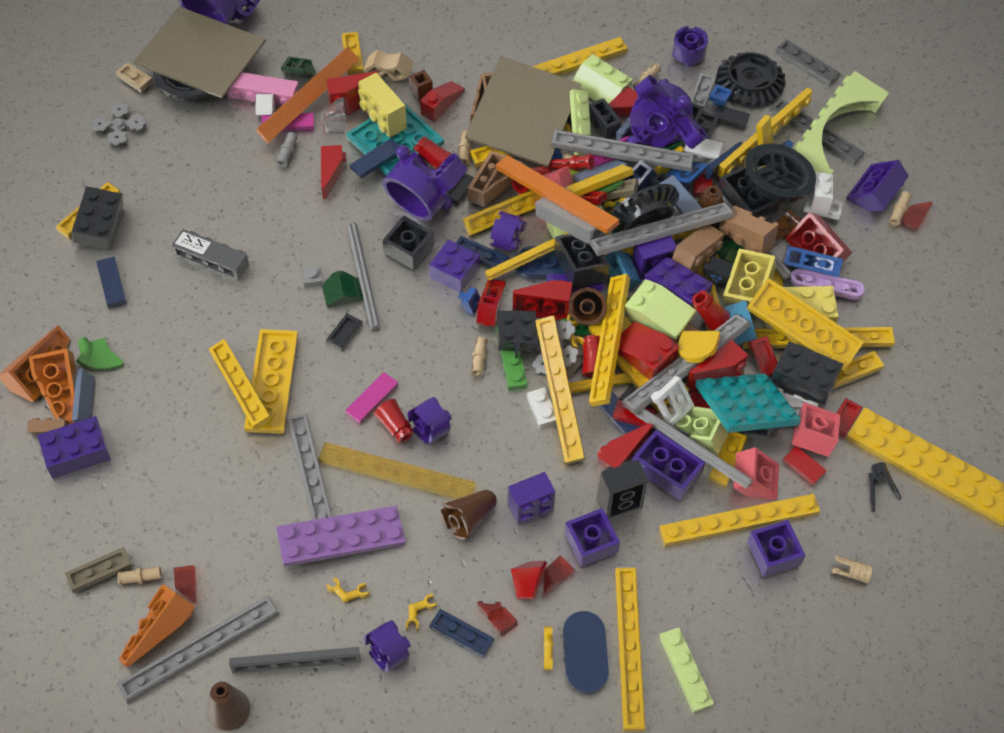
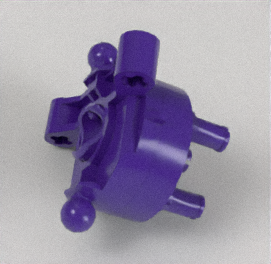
M648 75L635 86L638 96L630 113V125L633 135L628 137L626 142L640 144L641 142L646 146L665 147L678 140H684L689 148L694 149L707 139L705 130L692 118L693 105L691 98L682 88L669 83L667 79H663V81L660 79L658 82L652 75Z

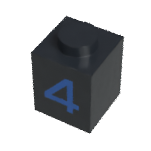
M712 256L710 261H706L702 268V272H704L703 278L723 288L730 277L733 264Z

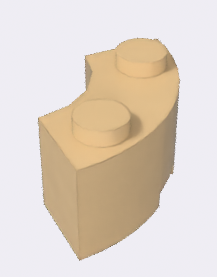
M378 49L367 57L363 72L377 71L381 78H392V81H399L410 76L414 61L402 52L388 54Z

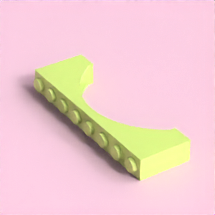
M856 71L851 76H846L842 82L844 86L837 88L834 93L836 95L835 98L831 97L826 104L828 106L827 109L823 107L819 113V120L815 118L810 125L812 129H807L802 136L804 140L802 142L799 140L794 147V150L802 154L811 163L815 172L832 174L834 171L829 167L823 152L822 133L824 125L832 118L846 112L872 111L876 113L889 92Z

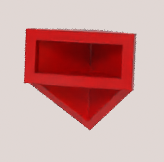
M545 560L530 561L511 568L516 597L519 600L535 599L547 565Z

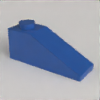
M787 245L782 263L839 277L843 259Z

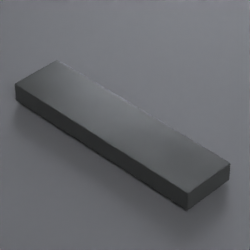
M787 39L776 48V53L828 86L833 84L840 76V72Z

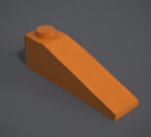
M57 325L9 364L0 373V381L9 391L30 402H34L42 393L31 375L29 356L66 349L71 339Z
M66 348L29 356L31 375L38 384L55 419L64 418V420L68 421V425L75 423L72 421L76 382L74 353Z
M162 584L147 606L150 609L144 619L141 618L137 624L139 625L137 634L130 637L118 660L128 668L179 628L185 620H188L192 616L195 606Z

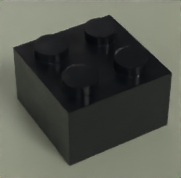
M403 216L382 240L383 252L409 268L414 269L434 246V232Z

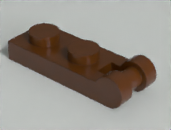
M792 209L788 210L783 217L776 221V223H779L775 246L782 242L803 220L801 217H797Z

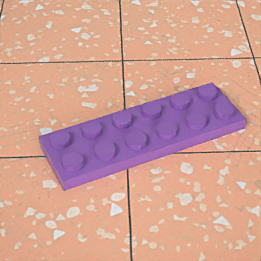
M397 505L276 526L283 567L397 547L406 543Z

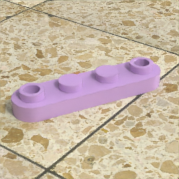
M804 269L794 270L790 277V283L794 287L833 286L835 296L851 300L862 298L865 291L864 285L859 281Z

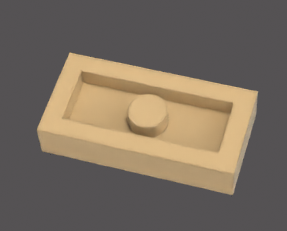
M128 62L115 72L118 78L139 92H142L153 83L150 76Z

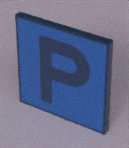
M693 161L691 172L671 169L666 175H674L680 183L690 186L706 171L708 164Z

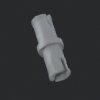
M293 132L287 133L285 142L280 147L281 152L276 161L279 166L286 167L290 156L294 153V145L298 137Z

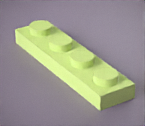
M572 89L569 91L572 133L591 136L588 91ZM574 151V155L584 156L587 154Z
M680 628L661 633L659 635L660 641L693 714L713 707L714 702Z

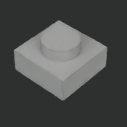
M321 266L302 268L304 287L323 285Z

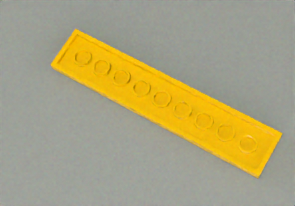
M864 407L847 434L846 440L1004 527L1003 482Z

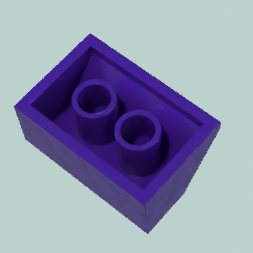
M900 160L871 164L847 195L846 199L869 212H881L887 208V205L896 196V193L904 185L909 175Z

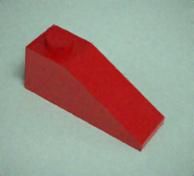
M450 81L430 90L420 100L421 115L435 122L465 91V88Z
M342 145L321 146V190L323 199L328 197L343 172V163H347L346 152H343Z
M487 280L478 303L476 323L484 326H495L506 281Z
M648 423L609 441L606 446L603 445L597 453L598 463L605 468H614L626 461H630L653 433V425Z

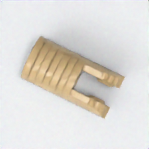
M836 555L835 560L837 562L849 565L850 568L848 571L834 567L832 568V573L869 583L873 570L872 565Z

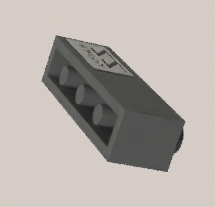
M182 229L172 243L174 256L239 281L249 266L248 257L245 252L230 248L226 244L215 242L209 237H202L193 231Z

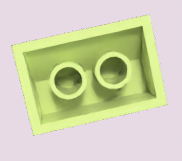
M592 54L581 64L573 81L581 83L580 90L588 91V99L595 102L604 98L609 104L627 86L632 88L633 79Z

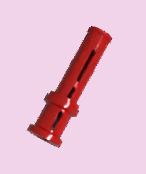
M587 154V156L573 155L571 158L554 159L550 161L548 169L558 170L569 166V169L574 171L585 168L592 170L594 168V157L592 154Z

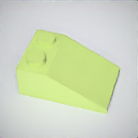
M647 279L644 280L625 305L630 321L640 323L673 339L678 338L697 313L693 307L662 285Z
M693 407L674 425L691 433L689 437L691 440L717 456L729 434L710 408Z

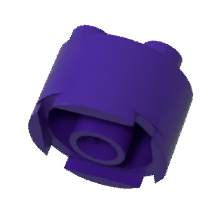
M689 26L680 28L675 34L672 55L685 66L692 67L705 58L708 36L699 27L688 28Z
M500 211L499 215L501 217L495 220L490 239H494V242L490 243V246L513 252L515 249L519 250L521 245V239L519 238L521 232H524L526 228V222L520 216Z
M435 397L425 400L408 411L409 423L413 422L415 427L412 429L422 442H429L431 444L450 432L449 421L452 420V417L447 410H443Z
M393 620L383 623L363 637L365 646L369 644L371 648L368 653L372 660L381 670L385 669V672L398 666L410 656L408 648L411 647L410 642L405 636L402 637L400 635L398 627Z

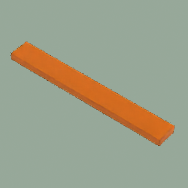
M348 46L256 129L257 133L266 143H269L327 90L326 79L341 77L359 60L351 48Z
M508 155L495 165L496 170L606 234L619 225L618 218Z

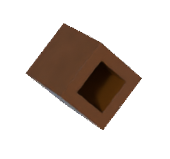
M425 70L409 76L410 91L420 101L433 89V81Z

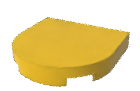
M682 331L678 343L679 355L689 363H700L710 355L712 357L718 348L721 337L720 331Z

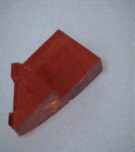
M933 202L910 205L901 222L918 230Z
M561 555L544 571L543 592L546 595L575 572V569Z
M195 565L173 568L175 589L193 603H197Z
M483 601L477 602L480 611L501 637L518 625L515 617L505 607H502L501 602H495V604H486Z

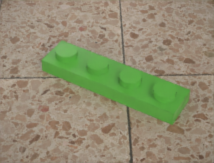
M496 323V331H497V333H498V323ZM501 351L508 391L527 388L528 384L522 358L519 359V355L518 359L515 358V351Z

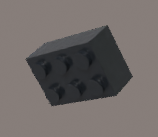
M743 167L720 177L718 187L732 206L752 212V216L756 218L764 217L767 219L778 213L780 202L770 200L759 194L749 183L750 179L745 177Z
M86 186L72 228L73 243L110 250L124 206L123 194Z
M571 234L555 236L554 254L569 282H572L573 289L608 281L610 264L604 255L597 256L590 244Z
M789 341L774 369L772 382L825 405L840 377L843 363Z
M626 461L620 466L608 467L600 472L596 500L600 509H604L608 519L643 508L648 478L640 461Z

